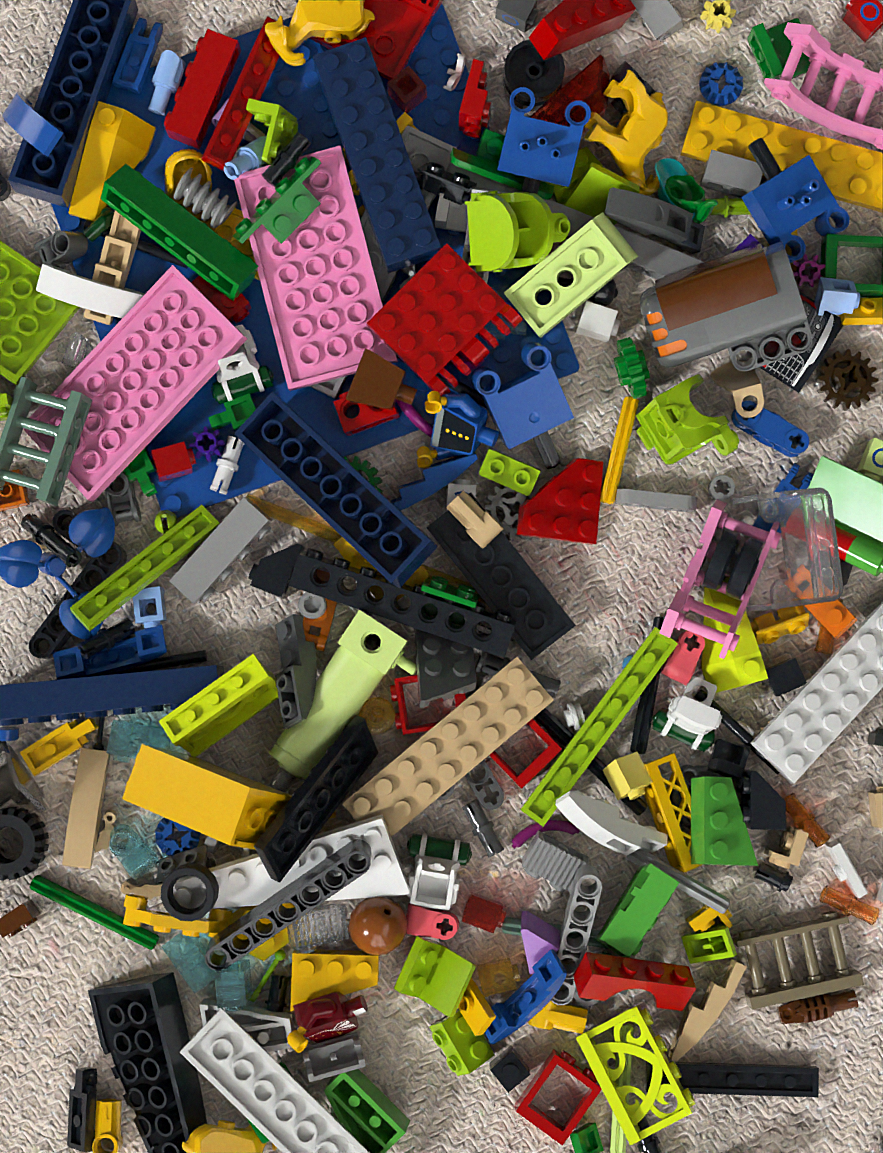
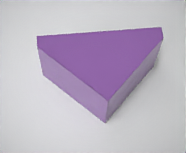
M522 911L521 934L531 975L535 973L532 967L550 949L555 952L559 950L560 930L529 911Z

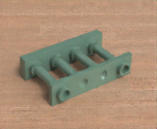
M21 376L19 384L14 389V400L0 438V490H3L6 481L37 490V499L57 506L92 400L84 394L71 390L70 396L67 399L37 392L38 385ZM32 402L63 410L64 414L61 423L55 426L27 418ZM23 428L55 437L52 450L47 453L19 445ZM14 455L45 463L46 468L43 477L39 480L9 471Z

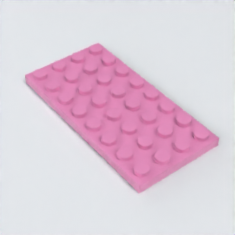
M341 146L300 156L296 164L303 158H309L310 156L320 160L321 164L302 184L321 204L282 244L262 224L249 237L255 263L259 266L257 270L289 391L355 374L365 348L391 363L398 362L396 354L367 326V322L383 307ZM270 165L247 171L234 179L244 219H250L257 212L255 207L264 198L269 199L276 192L275 187L262 177V174ZM290 169L282 179L286 177L289 179L296 170Z
M172 265L51 394L55 397L67 399L70 396L71 390L84 394L92 400L67 478L91 502H94L220 369L218 360L232 356L247 340L175 266ZM41 405L29 418L58 426L61 423L64 411ZM23 428L44 452L49 453L52 450L55 437Z

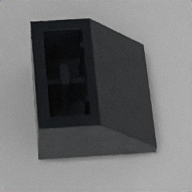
M744 769L743 776L737 779L736 785L737 792H741V804L739 805L746 827L751 830H786V801L757 771Z

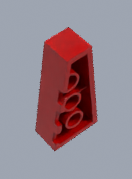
M563 0L543 17L528 38L543 60H546L620 29L634 13L636 7L631 0Z

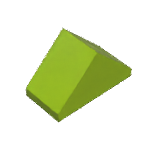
M722 922L712 925L703 932L698 930L681 936L690 964L737 956L729 929Z

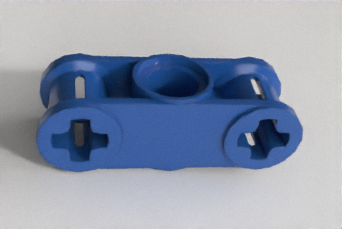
M750 400L742 402V408L748 411L753 410L757 405ZM765 408L758 415L747 420L742 419L743 416L736 409L732 412L731 419L737 428L787 457H796L809 446V437L805 431ZM793 438L797 439V447L795 449L791 447L792 442L790 440Z

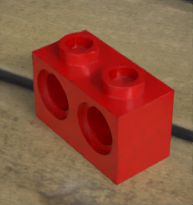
M348 392L340 394L339 400L333 401L343 431L347 436L400 417L396 404L393 410L375 409L372 406L347 401ZM352 405H358L360 408L358 416L352 419L348 418L346 415L347 409Z

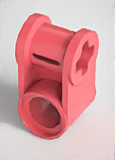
M684 631L679 635L676 641L678 645L667 658L661 670V674L685 686L689 683L705 646L704 637L690 631ZM695 636L694 642L697 643V647L687 650L688 644L684 642L685 638Z
M408 903L406 913L407 934L448 940L458 931L459 920L454 913ZM445 918L449 919V924L453 926L447 933L443 932L442 926H439V923H442Z

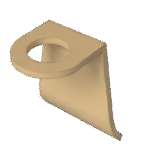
M730 362L711 372L710 377L718 386L733 394L735 409L741 416L751 418L762 411L764 397L761 382L755 369L740 371ZM749 395L755 396L757 399L756 407L751 411L744 410L742 408L743 399Z

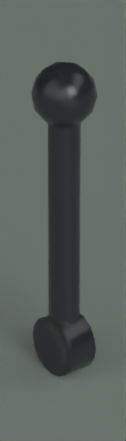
M99 717L97 740L93 745L94 750H104L102 737L105 717Z

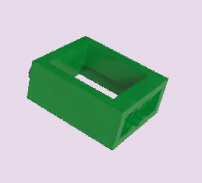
M826 234L821 241L820 263H824L826 266L820 269V275L824 278L836 279L838 246L882 248L881 285L854 284L857 292H860V297L883 298V237Z

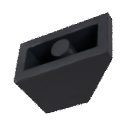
M297 543L260 559L259 564L254 563L248 579L252 580L250 586L284 599L289 588L288 585L298 553L305 549L303 545Z

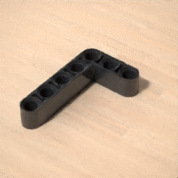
M63 509L54 515L52 525L60 535L73 543L69 538V530L62 528V522L66 517L71 516L74 518L77 514ZM113 541L106 553L98 557H91L71 587L77 594L92 591L98 585L92 586L90 584V575L98 571L101 574V581L99 583L101 584L125 565L127 561L126 551ZM116 549L118 559L114 563L109 564L106 560V555L110 550ZM68 590L30 639L29 651L34 657L41 659L54 658L53 653L60 651L72 634L66 628L63 631H58L55 626L57 619L60 617L59 608L64 600L73 598ZM46 638L50 643V649L47 653L42 654L39 651V643Z

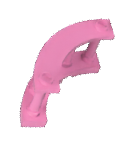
M788 22L784 34L791 41L793 47L780 80L765 78L764 84L771 91V96L781 100L794 111L821 126L845 136L874 144L876 148L883 150V129L863 125L874 94L879 91L883 92V69L881 68L879 73L863 68L865 62L845 52L839 56L830 50L831 43L813 25ZM803 52L809 57L810 66L799 91L792 84L791 80ZM822 66L834 72L836 77L824 108L809 99ZM849 80L863 85L865 89L852 121L834 114L845 83Z
M717 499L710 510L699 542L704 544L702 550L697 549L695 556L692 557L683 578V585L677 591L667 610L659 634L670 638L674 629L679 631L681 628L723 644L719 657L725 659L728 650L734 652L740 638V635L736 634L770 548H777L782 534L777 532L780 523L776 521L770 532L728 517L729 514L724 512L727 503ZM726 527L765 542L758 567L750 585H748L741 598L742 602L736 616L696 601L694 596H691L694 586L700 587V585H703L705 571L701 569L706 557L711 559L716 550L717 543L713 542L718 528L723 529ZM723 582L721 588L716 591L726 594L727 583ZM691 610L731 627L727 634L686 618V614H683V611L689 612Z

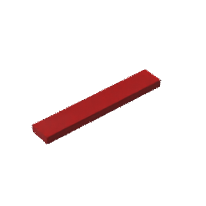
M268 16L201 159L224 171V166H226L225 163L233 160L253 114L246 110L248 99L260 100L280 57L265 33V25L276 22V20Z

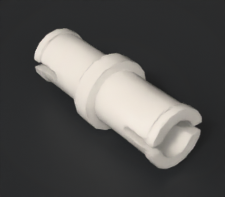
M228 436L222 457L216 462L218 468L210 486V489L216 492L222 481L219 493L225 495L228 493L233 473L238 471L239 466L237 462L244 445L238 439L233 449L236 437Z

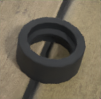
M186 863L178 866L165 878L161 886V900L164 908L172 917L180 921L192 922L201 919L214 907L218 899L219 885L215 875L207 867L199 863ZM186 875L199 878L207 890L204 903L193 909L181 906L173 894V887L176 881Z

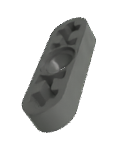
M483 760L479 763L485 768V776L481 780H473L469 776V772L465 777L481 805L486 809L493 810L502 805L504 793L486 761ZM491 778L493 783L488 784L492 792H499V795L496 797L497 802L495 804H492L490 801L485 802L483 799L487 796L485 790L482 787L478 791L475 786L481 785Z

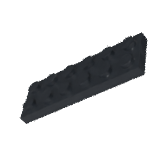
M470 492L469 495L472 497V499H473L474 501H476V503H477V504L481 507V509L485 512L486 510L482 507V505L478 502V500H477V499L474 497V495ZM449 510L426 527L495 614L496 611L505 612L512 616L511 620L517 621L512 637L531 660L576 626L502 531L486 547L481 548Z
M356 715L344 727L341 735L327 749L324 757L316 767L312 768L306 780L294 791L291 799L276 814L275 819L266 831L259 836L254 848L271 879L279 883L282 881L379 752L364 718Z

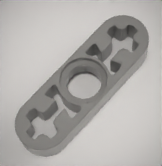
M617 489L616 504L669 511L696 512L697 497L643 490Z

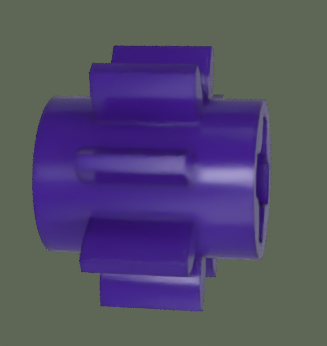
M204 426L203 433H193L196 441L189 444L192 449L199 450L195 454L197 459L204 455L207 461L211 463L212 456L222 457L219 449L220 446H225L226 443L223 440H217L220 435L218 430L211 434L208 428ZM206 439H210L214 443V445L209 446L208 451L201 446L206 444Z

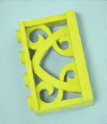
M252 654L159 720V723L175 746L179 745L189 752L191 756L197 757L279 698L276 678Z
M636 1005L576 1037L630 1146L692 1114L695 1111L693 1105L696 1104L688 1088L683 1089L679 1081L682 1075L674 1061L669 1062L664 1053L668 1048L660 1034L656 1036L650 1025L654 1024V1021L647 1008L642 1009L640 1005ZM628 1021L635 1022L640 1027V1037L633 1038L631 1030H629L626 1035L627 1043L622 1042L620 1031L623 1024ZM614 1027L615 1042L596 1044L593 1037ZM647 1040L654 1053L642 1047ZM614 1052L619 1054V1066L616 1069L608 1066L610 1058L616 1060ZM625 1053L640 1057L653 1065L652 1079L647 1094L631 1085L618 1087L615 1080L622 1075L625 1069ZM663 1071L667 1076L670 1084L661 1085ZM630 1092L635 1093L643 1102L640 1105V1102L635 1098V1103L630 1105L626 1101L627 1094ZM667 1092L673 1093L677 1098V1108L672 1113L662 1112L654 1105L656 1099L661 1104H670L664 1099V1095ZM649 1110L662 1119L643 1130H640L638 1123Z

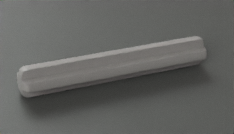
M638 849L626 856L627 860L639 867L650 863L680 882L676 887L721 914L727 911L730 905L729 898L648 852Z

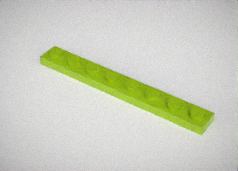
M657 627L652 629L520 808L521 811L544 827L558 808L555 805L556 800L572 789L678 645L672 638L659 634L660 630Z

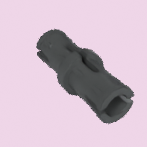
M476 799L472 803L463 806L462 809L474 828L472 832L474 836L479 837L488 854V858L494 856L495 853L498 854L503 851L504 847L492 828L494 824L492 821H488L479 804V800Z

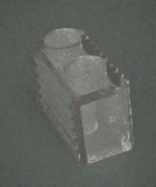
M334 902L317 906L287 926L290 947L299 950V953H310L316 951L318 945L326 944V947H337L343 945L345 939H351L348 930L349 922L346 904Z

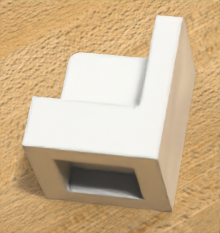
M440 193L435 217V228L466 233L468 223L467 205H458L444 199V194Z

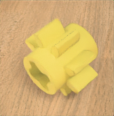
M706 0L704 4L706 11H703L700 19L706 20V30L711 28L720 33L723 26L726 28L731 27L732 20L730 18H733L736 13L735 9H730L729 4L731 0H715L712 3Z

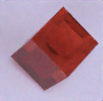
M407 66L387 83L388 95L407 114L427 98V86L410 66Z
M471 892L461 917V922L494 934L496 927L501 929L506 912L502 911L503 903Z

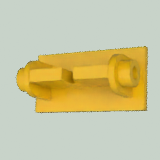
M793 603L777 610L779 620H775L772 612L753 618V622H750L753 632H756L757 644H771L786 634L795 635L804 631L809 624V613H805L802 604L797 605Z

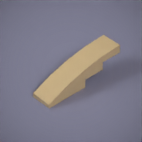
M117 211L114 212L110 233L105 237L100 262L95 265L92 280L124 289L141 230ZM85 309L83 316L107 325H111L114 316Z
M81 748L68 817L62 861L63 866L91 869L102 819L101 809L106 790L105 779L110 760L109 751Z
M731 958L721 984L712 980L709 981L700 1006L692 1002L688 1003L667 1053L672 1061L677 1062L688 1052L717 1020L734 994L747 967L745 964Z

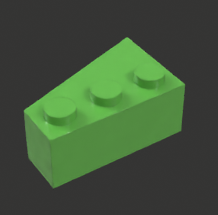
M704 776L691 778V864L758 866L746 824L743 822V814L734 785L729 777Z
M651 863L638 867L595 940L621 957L630 958L631 955L635 956L643 945L642 938L647 931H651L654 927L658 914L666 906L680 882Z
M359 1069L334 1075L329 1080L324 1092L340 1123H343L344 1127L370 1153H386L406 1133L410 1119Z

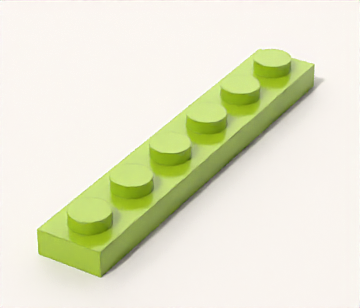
M200 505L70 607L71 612L90 632L205 541L220 523L203 505Z

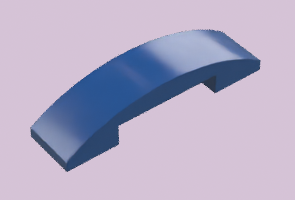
M20 92L15 94L2 114L3 119L20 136L47 157L63 135V132L52 122L44 118Z
M162 625L135 631V637L115 643L114 648L110 650L106 648L89 659L82 657L80 651L83 649L79 650L78 646L54 652L56 678L61 680L104 676L150 662L167 652L164 628Z
M550 949L532 967L535 973L504 1003H495L491 1007L496 1018L485 1031L490 1044L499 1042L526 1024L558 992L566 978L567 972L554 950Z

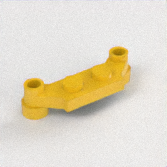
M126 894L123 905L126 907L123 924L140 927L141 923L154 926L153 930L158 932L170 933L172 928L182 930V934L186 936L199 937V933H207L209 937H213L225 929L228 922H231L233 910L228 908L211 909L208 918L202 917L192 922L180 921L172 917L168 912L148 910V897Z

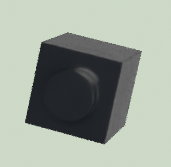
M512 1045L489 1063L490 1071L508 1093L531 1075L529 1067Z

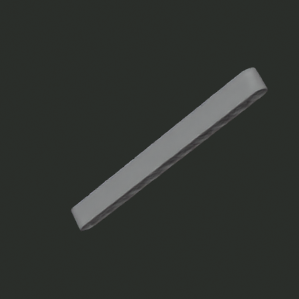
M450 162L446 170L452 174L458 172L469 176L470 181L477 183L475 188L498 190L500 193L521 192V190L457 167L452 162ZM442 187L441 192L445 193L446 188ZM543 199L548 204L552 213H563L570 222V232L562 242L568 240L590 220L594 219L592 216L552 200ZM616 227L639 256L627 267L654 279H660L704 263V261Z

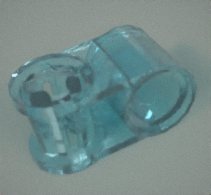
M121 824L112 829L109 848L134 880H138L159 863L153 850L142 841L129 825ZM127 837V844L123 841L117 843V838L125 839Z

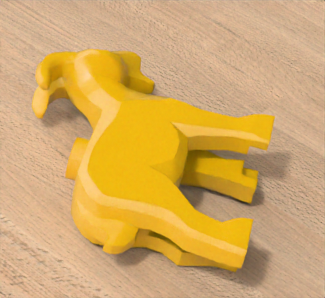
M298 0L289 27L283 25V17L279 16L276 22L265 25V33L273 48L287 64L301 66L306 62L305 58H303L304 53H294L292 51L297 49L303 41L310 37L325 38V41L329 43H340L341 39L352 40L367 29L369 22L375 20V16L370 10L364 8L365 0Z
M627 70L625 78L620 83L612 80L603 94L611 98H621L628 112L623 115L617 128L610 125L599 114L591 112L589 122L584 125L590 130L584 138L590 142H599L607 147L614 162L624 174L621 177L639 185V194L649 196L658 190L660 183L658 176L653 180L652 174L645 180L643 170L644 159L651 149L656 148L661 143V134L668 123V112L662 101L663 94L655 92L649 96L644 84L637 78L634 72Z
M218 1120V1125L203 1124L196 1128L190 1134L188 1140L182 1142V1148L186 1153H263L266 1143L263 1144L251 1125L246 1128L235 1127V1122ZM272 1143V1150H276L277 1147Z

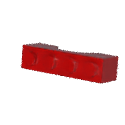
M591 952L585 953L573 974L579 998L606 1001L612 995L624 990L643 989L653 994L657 1008L683 1011L696 990L689 966Z

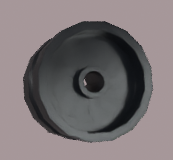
M530 40L522 41L514 46L507 55L504 66L503 86L507 97L510 99L511 93L515 89L526 87L535 96V104L530 111L542 110L553 104L561 93L565 72L563 56L558 54L543 60ZM525 92L517 93L514 97V104L520 109L527 108L530 104L529 95Z
M726 528L713 554L702 586L716 591L721 588L726 576L730 577L725 590L726 595L740 601L747 585H750L759 564L758 558L764 543L749 538L745 541L741 551L738 552L737 549L741 540L740 533Z

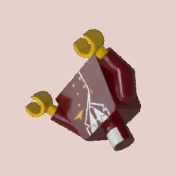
M333 992L293 1005L298 1029L289 1033L287 1037L288 1044L297 1053H301L308 1045V1040L305 1037L317 1043L343 1036L356 1030L359 1026L357 1015L368 1011L365 998L360 995L349 999L340 992Z

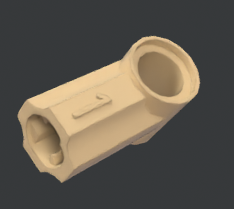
M464 490L446 507L466 528V532L481 548L486 547L504 529L489 512H484Z

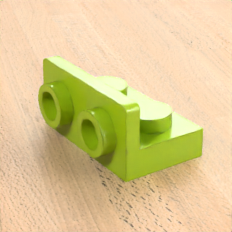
M489 448L479 475L526 496H530L541 470Z

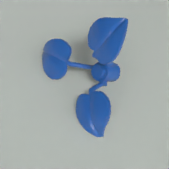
M107 507L83 511L77 514L70 522L69 538L74 544L79 545L75 548L79 552L84 549L87 555L98 557L106 553L113 543L115 522L111 511ZM17 540L0 547V577L7 584L18 588L27 587L36 581L39 570L55 577L73 596L71 599L64 600L60 605L59 616L63 626L71 634L84 640L98 633L104 621L89 632L71 612L70 607L90 591H85L78 596L77 592L62 577L66 564L52 552L42 554L40 546L29 540Z

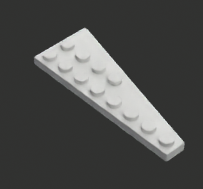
M383 814L317 834L280 883L270 878L258 853L209 868L215 875L219 885L218 899L212 909L258 906L349 842L361 839L366 841L371 847V865L369 870L325 901L406 895L410 893V887ZM354 854L351 856L354 860L357 861L363 860L365 858L361 854ZM337 870L328 872V874L334 877L341 875ZM187 875L180 877L173 887V894L181 906L193 909L204 903L207 890L199 878ZM313 886L305 887L308 892L318 891Z

